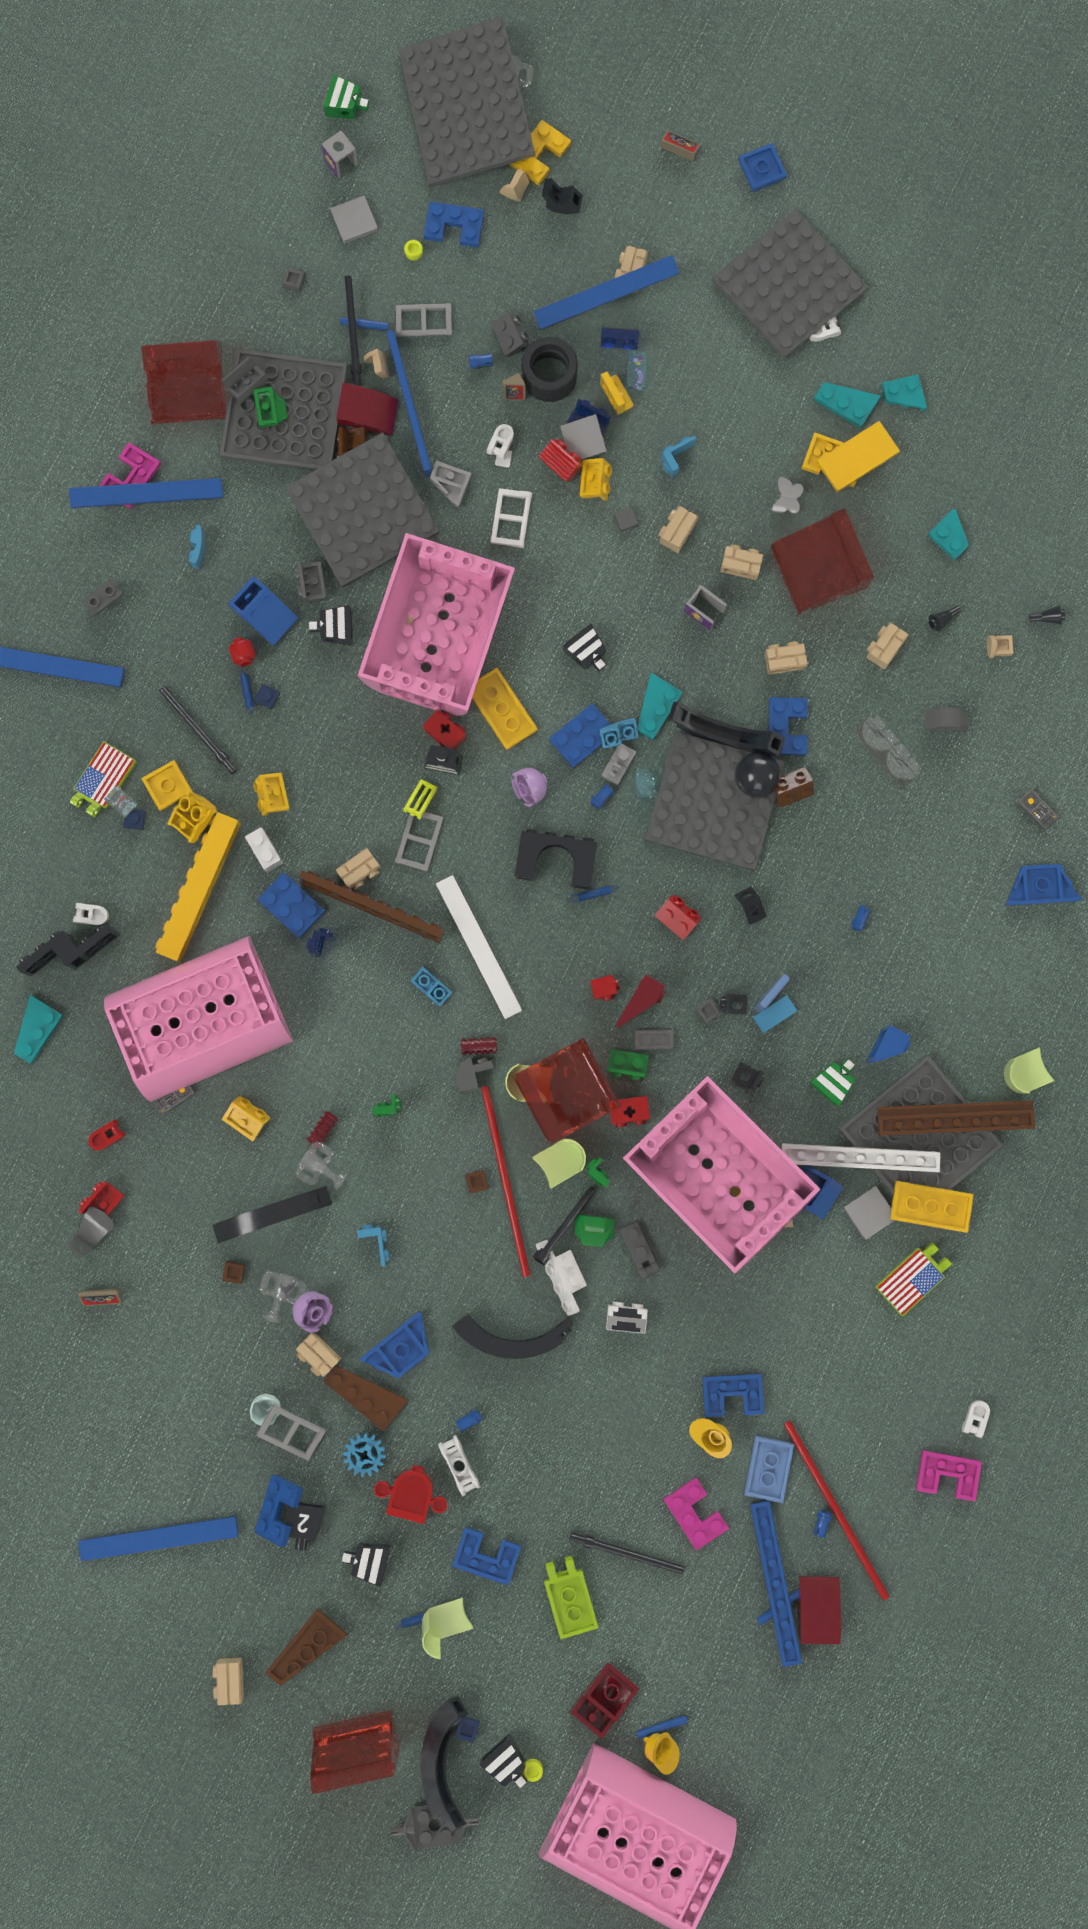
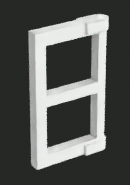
M499 488L491 544L524 548L532 498L531 492ZM503 496L526 499L523 516L500 514ZM499 520L521 522L520 539L497 538Z

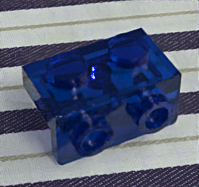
M602 328L600 347L637 350L639 331Z
M578 399L567 424L596 414L603 436L610 425L611 416L606 410L595 408L589 401Z
M319 928V931H313L312 938H308L306 949H309L308 953L313 957L320 958L324 941L336 942L337 938L331 930Z

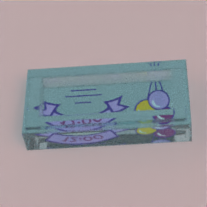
M628 351L627 389L645 390L647 352Z

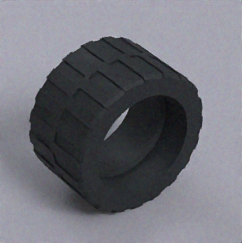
M542 337L533 341L525 349L521 367L522 379L528 393L535 397V399L543 402H556L568 396L574 389L575 382L577 381L578 361L573 348L560 338ZM555 358L566 366L567 373L557 381L545 382L538 379L532 373V367L541 359Z

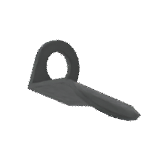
M89 1207L83 1217L77 1236L69 1243L71 1251L77 1255H86L114 1227L109 1216L97 1208ZM74 1244H81L84 1247V1250H77L74 1247Z

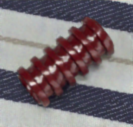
M495 1036L491 1039L489 1037H486V1039H483V1037H480V1039L474 1038V1040L462 1038L461 1051L463 1056H466L467 1053L469 1055H472V1053H475V1055L481 1053L482 1055L484 1052L496 1054L497 1042Z
M328 1111L323 1112L324 1116L320 1117V1122L317 1121L318 1125L313 1127L314 1131H311L310 1137L307 1136L306 1138L309 1143L317 1148H321V1143L325 1142V1137L329 1136L328 1133H331V1128L335 1127V1122L339 1121L336 1116Z

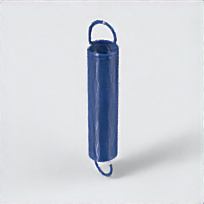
M243 670V673L240 674L245 705L249 710V708L254 707L248 674H244Z
M611 885L574 895H577L579 902L610 894L612 890Z
M425 1613L401 1620L402 1625L395 1627L403 1626L405 1629L421 1624Z

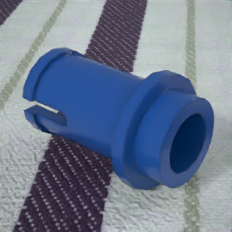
M491 353L476 356L472 354V356H469L470 368L474 367L476 369V367L493 366Z
M604 785L596 796L591 797L590 803L597 809L603 808L604 802L614 791L608 785Z
M859 906L855 919L851 921V927L854 930L862 931L865 929V922L871 912L869 908L865 910V906Z
M471 1410L470 1414L456 1420L460 1431L463 1432L476 1423L479 1425L483 1419L478 1410Z
M820 1510L816 1515L818 1519L813 1534H818V1537L825 1538L829 1521H832L831 1513Z

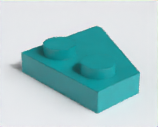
M918 374L882 382L881 387L886 403L899 404L906 408L911 406L920 408V411H926L927 405Z
M954 508L928 534L954 561L969 546L958 514Z

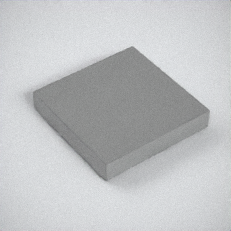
M365 196L330 208L344 244L378 231Z
M596 414L560 426L564 441L568 445L567 449L571 453L572 451L576 452L581 457V460L607 452Z
M873 1186L843 1207L865 1240L895 1221L890 1219L891 1207L876 1186Z

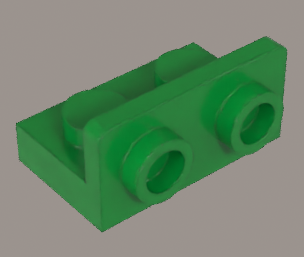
M611 1049L607 1072L611 1073V1077L622 1078V1075L630 1076V1080L641 1081V1078H646L649 1055Z
M395 1093L391 1094L392 1105L388 1104V1102L377 1103V1107H372L373 1116L376 1118L399 1116V1111H402L401 1099Z
M601 1157L597 1160L593 1158L585 1167L588 1169L585 1174L601 1188H605L610 1183L607 1179L609 1175L602 1169H596L603 1159Z

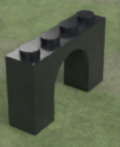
M526 829V831L521 832L515 879L534 881L539 855L548 848L559 847L569 852L574 861L571 887L590 890L597 842H594V839L582 838V840H578L572 835L559 837L553 832L539 834L537 830Z

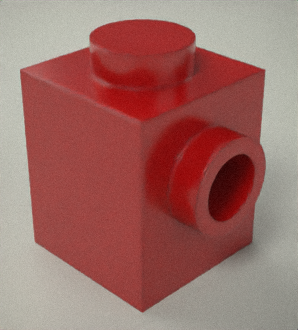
M613 975L590 980L594 1000L603 999V1002L613 1000L614 996L617 995V990H620L618 979H614Z

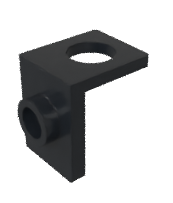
M752 887L735 894V898L742 905L750 925L766 917L761 899ZM745 894H752L748 898H742V896Z
M726 992L724 997H721L720 1002L723 1013L746 1014L747 995H736ZM734 999L742 1001L743 1006L741 1009L735 1010L732 1007Z
M741 1062L732 1079L754 1090L756 1087L759 1088L764 1080V1077H762L764 1072L761 1070L757 1071ZM745 1069L750 1072L749 1080L743 1081L740 1079L739 1073L741 1070Z

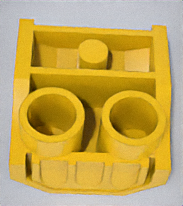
M187 792L186 796L182 797L179 804L174 808L167 824L173 826L189 839L188 842L194 844L217 810L204 797L194 792Z

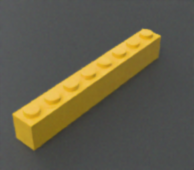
M219 812L212 816L209 822L210 829L208 833L204 834L201 841L203 844L201 850H198L194 856V866L187 872V882L179 890L178 896L180 898L172 906L170 921L167 920L163 927V931H165L163 937L159 938L156 943V953L181 963L241 823L238 820Z

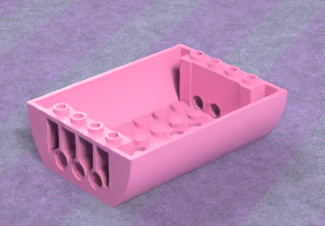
M406 533L358 673L359 679L375 691L435 711L438 709L441 713L445 711L452 716L466 714L515 568ZM453 594L455 596L454 601L446 602L444 600L445 595ZM440 612H448L449 617L446 620L440 619L438 617ZM409 616L415 619L410 625L406 623ZM435 646L437 653L430 655L427 653V648ZM428 663L432 668L429 672H423L421 666Z
M250 936L116 991L104 998L105 1012L132 1079L142 1095L150 1102L293 1042V1038ZM227 995H233L235 998L234 1003L230 1006L224 1002ZM210 1002L216 1004V1011L213 1013H208L206 1010V1006ZM173 1018L180 1020V1025L176 1029L170 1026V1021ZM156 1025H159L162 1029L159 1036L152 1034V1028Z
M708 1076L623 1157L734 1273H737L759 1253L820 1191V1188ZM691 1145L699 1147L700 1151L697 1155H691L688 1152ZM711 1159L713 1161L712 1168H703V1160ZM734 1186L741 1190V1194L738 1197H732L729 1193V1190ZM745 1201H752L755 1208L752 1211H746L743 1208Z
M593 1743L538 1855L543 1860L670 1929H696L732 1856L737 1823L735 1818L604 1747ZM600 1828H607L609 1834L606 1837H600L597 1834ZM618 1838H625L627 1844L624 1847H618L615 1843ZM654 1858H662L663 1864L660 1867H655L652 1864ZM674 1867L682 1870L678 1877L672 1876L670 1871Z

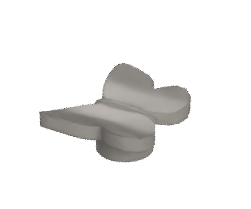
M780 477L778 479V490L781 495L780 499L774 504L772 512L784 513L788 510L791 514H797L800 509L797 499L803 493V486L801 484L792 486L791 481Z

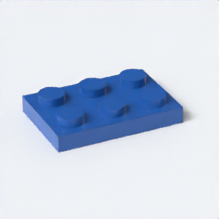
M592 703L551 736L549 741L568 764L575 768L602 745L599 730L611 724Z
M284 872L257 899L299 939L326 912Z

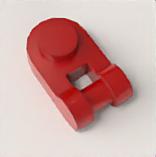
M115 1119L93 1132L88 1139V1143L93 1150L101 1151L121 1140L126 1135L123 1131H120L119 1124ZM109 1130H111L112 1133L114 1134V1136H112V1137H110V1138L108 1137V1135H107V1133H106V1132H108Z

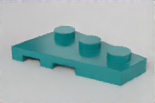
M824 382L813 400L861 429L881 396Z
M650 673L637 727L639 733L652 741L669 716L673 702H677L683 693L653 673Z
M30 995L14 1054L32 1064L64 1015L33 995Z

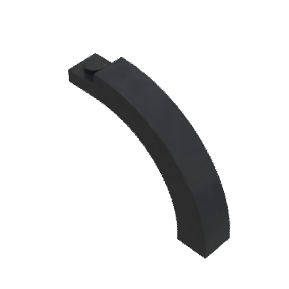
M673 702L668 717L669 721L677 724L676 727L692 735L751 753L762 752L770 756H780L785 741L784 737L773 731L753 730L727 724L696 712L680 702Z
M327 1186L229 1218L212 1226L217 1242L221 1243L332 1205Z
M469 1313L453 1324L452 1327L466 1342L484 1353L501 1358L524 1359L544 1354L562 1344L558 1336L562 1335L564 1337L572 1331L571 1326H573V1323L568 1317L547 1333L527 1340H508L495 1336L480 1327Z
M458 1696L448 1699L432 1718L424 1737L420 1764L422 1786L429 1809L434 1819L442 1817L444 1825L449 1829L450 1833L466 1825L450 1794L445 1769L446 1752L452 1733L460 1721L468 1715Z

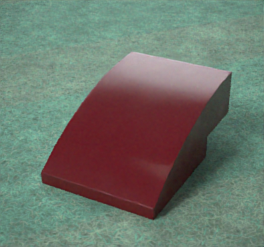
M342 383L336 417L337 424L355 428L365 427L367 432L383 433L384 435L392 436L398 399L372 389Z
M799 1576L798 1637L800 1644L841 1645L839 1577Z
M607 1662L576 1700L569 1713L596 1736L603 1739L613 1723L617 1722L639 1688Z

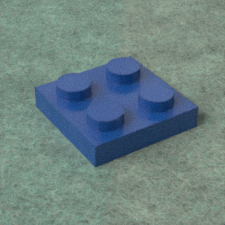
M773 143L741 155L738 158L752 192L775 184L787 177Z

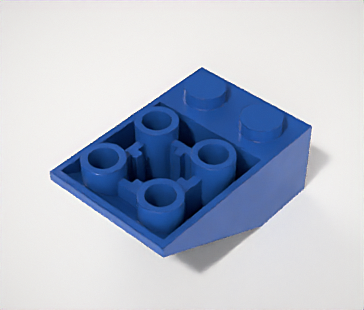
M254 576L228 603L235 614L273 646L299 619Z

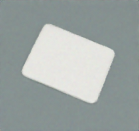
M508 451L505 460L499 459L496 455L495 465L510 467L512 451Z

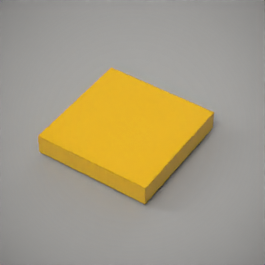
M175 760L141 778L160 812L178 803L182 797L186 796L187 792H193Z

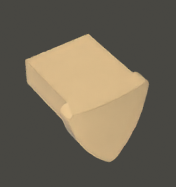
M517 169L511 183L501 188L500 193L518 202L521 201L529 184L524 170Z
M375 349L363 357L365 363L374 364L375 374L382 379L389 378L387 358L381 350Z
M988 635V657L1012 656V635Z

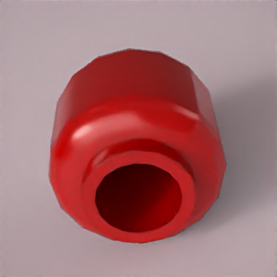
M243 637L234 639L228 648L233 663L239 665V667L251 665L256 657L252 642L243 639Z

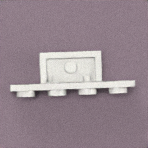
M548 1240L537 1243V1250L544 1248ZM571 1250L556 1257L553 1251H551L550 1260L545 1265L546 1273L552 1280L553 1288L562 1302L563 1310L568 1316L578 1313L580 1310L572 1293L587 1286Z

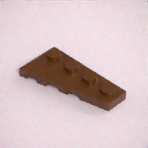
M337 1365L323 1380L325 1384L382 1431L387 1428L409 1400Z
M317 1608L265 1673L281 1686L325 1651L332 1648L337 1642L344 1639L348 1633Z

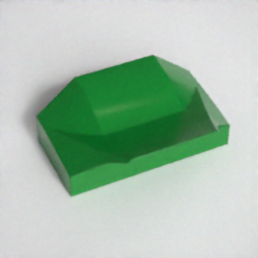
M272 387L254 389L260 428L278 425L280 421L287 419L285 399L278 396Z
M578 1214L575 1221L574 1234L579 1237L582 1245L604 1247L605 1243L613 1238L615 1219Z

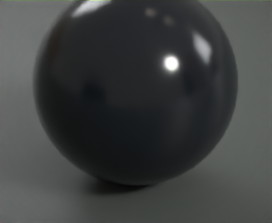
M753 752L747 754L738 762L735 769V781L738 788L745 795L753 798L765 797L771 794L780 781V768L776 760L770 755L762 752Z

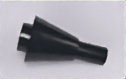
M955 606L949 611L930 615L928 621L930 628L939 632L953 616L961 612V608Z
M1061 606L1038 614H1029V622L1042 621L1061 624L1062 620H1065V610L1061 609Z

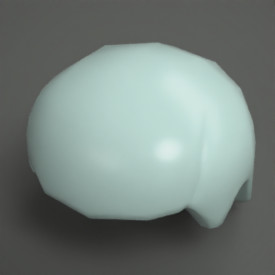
M266 1393L257 1396L250 1407L251 1420L261 1426L272 1405L275 1404L280 1407V1401L275 1396ZM276 1412L270 1425L274 1424L279 1413Z

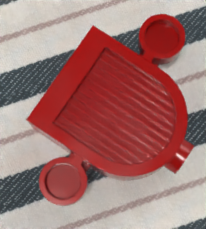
M413 1465V1468L401 1472L393 1486H390L387 1481L381 1480L374 1487V1493L379 1498H384L388 1494L391 1495L386 1514L421 1524L425 1523L429 1505H431L434 1512L443 1513L447 1509L448 1502L443 1496L432 1497V1480L424 1471L425 1468L419 1465Z

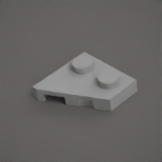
M436 461L430 480L459 508L472 475L470 472Z

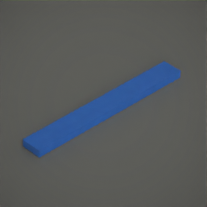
M668 256L533 311L540 330L678 275L679 271L674 256Z
M393 330L387 331L388 342L424 475L429 477L432 470L395 333Z
M221 478L69 488L71 509L223 498Z
M0 647V667L122 687L124 668Z
M770 1501L751 1503L750 1507L782 1667L802 1664Z
M231 1516L82 1539L78 1543L80 1560L86 1561L235 1538L239 1536L237 1517Z

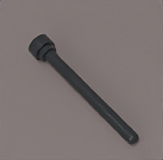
M594 1187L587 1189L545 1247L535 1252L533 1258L538 1263L545 1266L550 1260V1252L595 1193Z

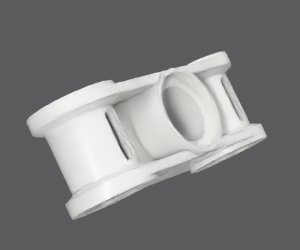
M454 1435L453 1439L445 1443H438L439 1449L447 1461L461 1495L465 1496L466 1492L474 1488H481L457 1435ZM462 1461L465 1468L461 1471L455 1469L454 1462Z

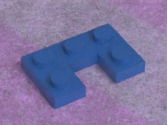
M430 201L424 240L442 242L445 225L462 228L460 245L478 248L484 210Z
M769 698L768 731H773L785 738L780 755H807V736L788 735V718L806 719L808 698Z
M761 1373L702 1377L705 1418L725 1416L724 1396L743 1395L744 1415L764 1414Z
M272 1474L254 1533L280 1547H286L292 1527L279 1521L284 1503L298 1508L304 1488L279 1475Z
M465 1527L452 1567L509 1586L521 1545L502 1539L497 1557L494 1558L478 1552L484 1533Z

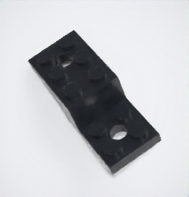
M102 924L95 930L96 933L94 935L88 936L78 943L73 935L63 930L56 931L50 936V940L47 943H41L35 948L33 954L23 957L16 968L20 973L33 976L58 956L66 967L76 970L117 938L120 933L115 927L109 924Z

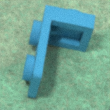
M695 435L690 438L687 436L680 440L679 444L675 446L670 445L663 450L661 456L662 467L666 474H670L671 478L679 473V466L674 456L693 447L696 444Z
M373 1224L362 1225V1229L357 1230L358 1238L378 1236L381 1266H386L387 1261H390L389 1250H385L384 1242H387L386 1230H382V1226L373 1228Z

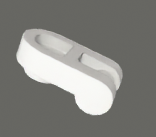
M836 317L828 321L827 325H823L817 333L811 335L810 340L817 342L839 336L841 330L840 327H837Z
M502 424L496 428L488 445L487 454H494L499 459L505 460L514 438L511 426ZM497 443L502 444L501 449L496 447Z
M76 903L75 909H77L73 922L100 926L108 921L109 913L104 907ZM85 911H89L88 918L84 917Z
M976 1400L970 1404L962 1425V1432L967 1434L971 1432L976 1437L982 1438L990 1414L987 1403ZM973 1419L979 1421L977 1426L972 1425Z

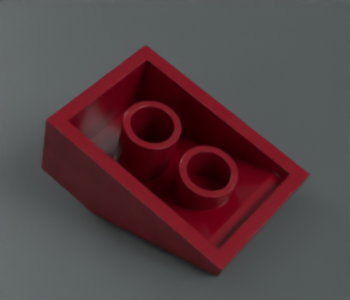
M645 974L615 1028L619 1029L654 1006L656 1002L660 1003L666 994L663 990L665 985Z

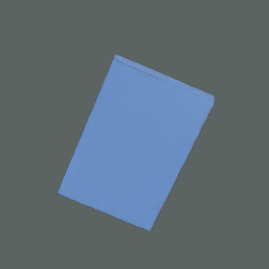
M786 974L778 978L753 1009L761 1012L767 1008L790 978Z
M755 1435L744 1495L783 1503L794 1443Z

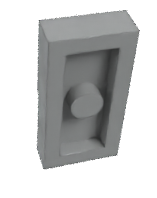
M622 743L618 745L601 777L618 786L636 751Z

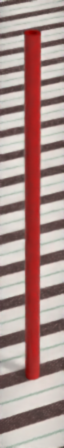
M485 1086L481 1087L522 1276L524 1278L530 1276L490 1091L489 1087Z
M790 1420L785 1422L783 1425L882 1600L888 1599L890 1597L794 1426Z

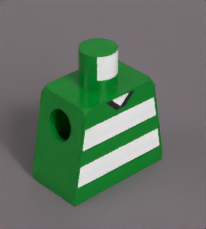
M333 74L324 103L325 116L355 119L358 109L368 111L370 101L361 98L362 94L359 85Z
M848 1059L841 1066L833 1062L808 1083L833 1105L838 1107L855 1081L849 1075L855 1065Z

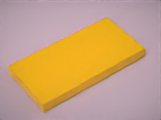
M880 421L818 459L816 463L838 493L899 454L900 450Z
M498 668L493 669L478 679L472 700L506 751L538 731V728Z
M895 1181L890 1219L968 1233L974 1194Z

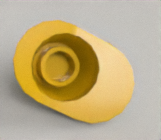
M704 1418L692 1422L689 1433L699 1446L716 1458H724L729 1455L732 1449V1442L726 1427Z
M667 1732L662 1734L655 1733L650 1737H644L646 1758L653 1762L664 1775L672 1773L676 1769L680 1757L677 1743Z

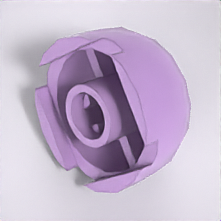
M523 768L512 774L514 776V779L511 780L513 790L518 799L523 798L525 806L531 807L543 800L547 791V779L544 774H541L534 768Z
M315 1291L302 1294L293 1306L294 1321L307 1332L319 1331L318 1327L322 1324L326 1325L331 1317L332 1304L329 1303L330 1299Z

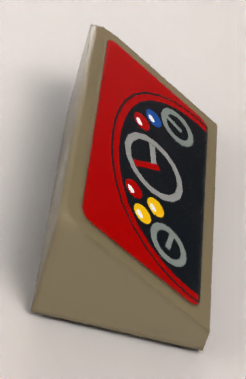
M668 130L660 143V148L691 161H694L701 146L699 143Z
M519 373L503 380L504 399H526L525 383Z
M122 1289L84 1290L78 1293V1297L84 1306L121 1304Z

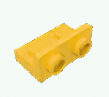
M608 371L601 374L600 385L617 415L633 408V402L618 376L613 375L610 377Z
M604 458L583 460L580 497H600L602 500H608L612 467Z
M282 772L259 775L254 782V791L258 794V809L261 811L262 816H267L269 813L288 811L289 804Z
M239 1096L231 1103L222 1120L251 1141H254L264 1125L270 1120V1116L264 1110L252 1105L248 1099Z

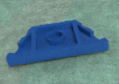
M1061 864L1022 866L1006 906L1081 901V896L1074 890L1073 884L1065 875Z
M420 1311L362 1356L360 1360L389 1373L391 1376L400 1378L429 1354L422 1313Z

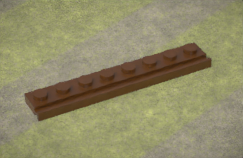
M301 871L299 876L301 885L441 944L444 934L441 926L435 923H425L422 918L415 915L413 917L406 915V912L402 909H392L383 901H373L370 896L364 893H360V895L354 893L350 887L344 885L340 887L329 878L321 879L318 877V874L312 871Z
M1031 1100L877 1107L878 1136L1035 1129L1034 1102Z

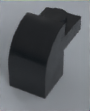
M552 178L545 179L542 197L547 201V209L561 214L580 213L583 195L574 186L561 188Z

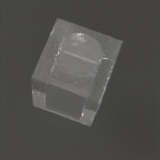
M116 786L104 798L124 818L138 805L119 786Z

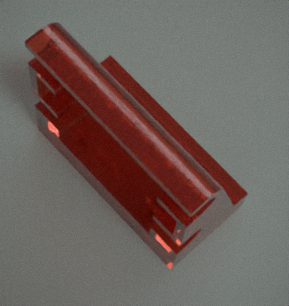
M211 340L141 346L144 371L147 375L146 389L148 405L152 414L151 424L226 418L225 388L221 381L224 378L221 341Z
M845 508L831 513L829 517L790 534L770 546L798 615L808 608L813 610L831 603L842 595L847 597L865 590L874 578Z
M584 1038L512 1076L548 1144L555 1143L621 1107Z
M392 1710L313 1728L314 1742L310 1772L312 1794L394 1776L397 1765L396 1758L399 1757L400 1747Z

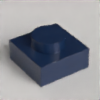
M262 683L254 701L272 710L280 692Z
M130 809L124 816L123 828L144 830L146 811Z
M464 1717L458 1724L455 1737L474 1743L480 1721Z

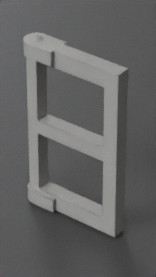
M451 303L396 305V337L452 335ZM446 310V329L426 330V311ZM421 311L422 330H402V312Z
M424 812L422 818L437 822L431 841L409 834L414 816L409 814L394 862L427 872L444 817ZM407 839L430 846L425 864L402 858Z
M273 1404L256 1436L309 1461L326 1429ZM276 1412L294 1421L283 1441L265 1433ZM299 1424L317 1432L306 1452L288 1444Z

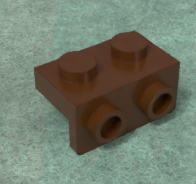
M343 426L339 427V434L337 435L339 452L337 453V458L367 441V429L365 427L349 430Z
M805 767L780 777V781L775 788L776 803L779 808L814 795L813 779Z

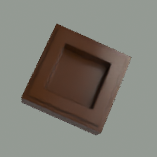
M484 1170L465 1175L470 1193L489 1189Z
M226 1261L222 1281L242 1284L246 1264Z

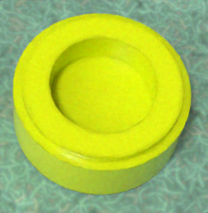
M417 240L408 241L404 246L406 257L410 260L421 258L423 254L422 244Z
M537 1759L526 1761V1768L523 1770V1774L528 1781H538L543 1775V1766Z

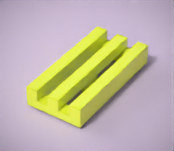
M420 779L403 812H409L411 816L415 815L420 820L438 787ZM423 785L426 786L414 808H410ZM432 789L426 801L424 802L422 808L418 812L417 809L419 808L428 790Z

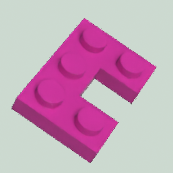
M128 443L118 458L132 467V471L124 482L108 473L100 486L149 483L161 466V462L133 444ZM132 504V505H123V506H125V507H127L128 509L131 510L132 507L134 506V504Z
M922 1450L916 1490L937 1494L939 1476L946 1475L957 1478L954 1497L976 1502L982 1462Z
M694 1477L663 1499L697 1551L727 1531L729 1527L718 1510L702 1521L699 1519L691 1505L705 1497L707 1493L698 1479Z

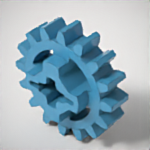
M368 1432L364 1434V1437L358 1433L356 1440L353 1437L350 1438L352 1444L346 1443L345 1447L348 1451H344L343 1455L347 1456V1458L343 1462L350 1464L347 1469L351 1470L353 1468L354 1475L361 1472V1477H364L365 1472H367L369 1476H372V1470L378 1472V1465L383 1466L384 1462L381 1459L386 1458V1454L382 1453L385 1450V1446L380 1447L381 1439L374 1440L375 1434L370 1438L368 1437ZM359 1442H367L366 1445L356 1446ZM373 1445L377 1450L378 1456L373 1453ZM364 1450L368 1452L365 1459L361 1457V1453H363ZM352 1454L355 1455V1457H356V1460H357V1463H356V1464L354 1463V1461H353V1459H352ZM367 1463L373 1464L370 1467H362L364 1464Z

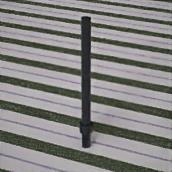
M345 276L352 361L350 371L353 374V384L361 386L360 374L362 369L361 364H359L352 276Z
M165 686L159 689L161 694L214 753L216 760L223 764L231 774H234L238 769L231 763L229 756L218 748Z
M571 1532L569 1536L570 1541L583 1544V1547L597 1548L679 1574L684 1572V1566L595 1540L594 1537L589 1535L585 1537Z

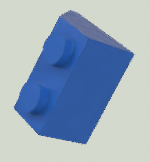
M890 1025L884 1027L866 1062L870 1064L902 1054L903 1051L906 1052L911 1044L909 1041L911 1036Z
M803 1165L801 1170L820 1188V1191L804 1209L824 1220L843 1186L808 1165Z

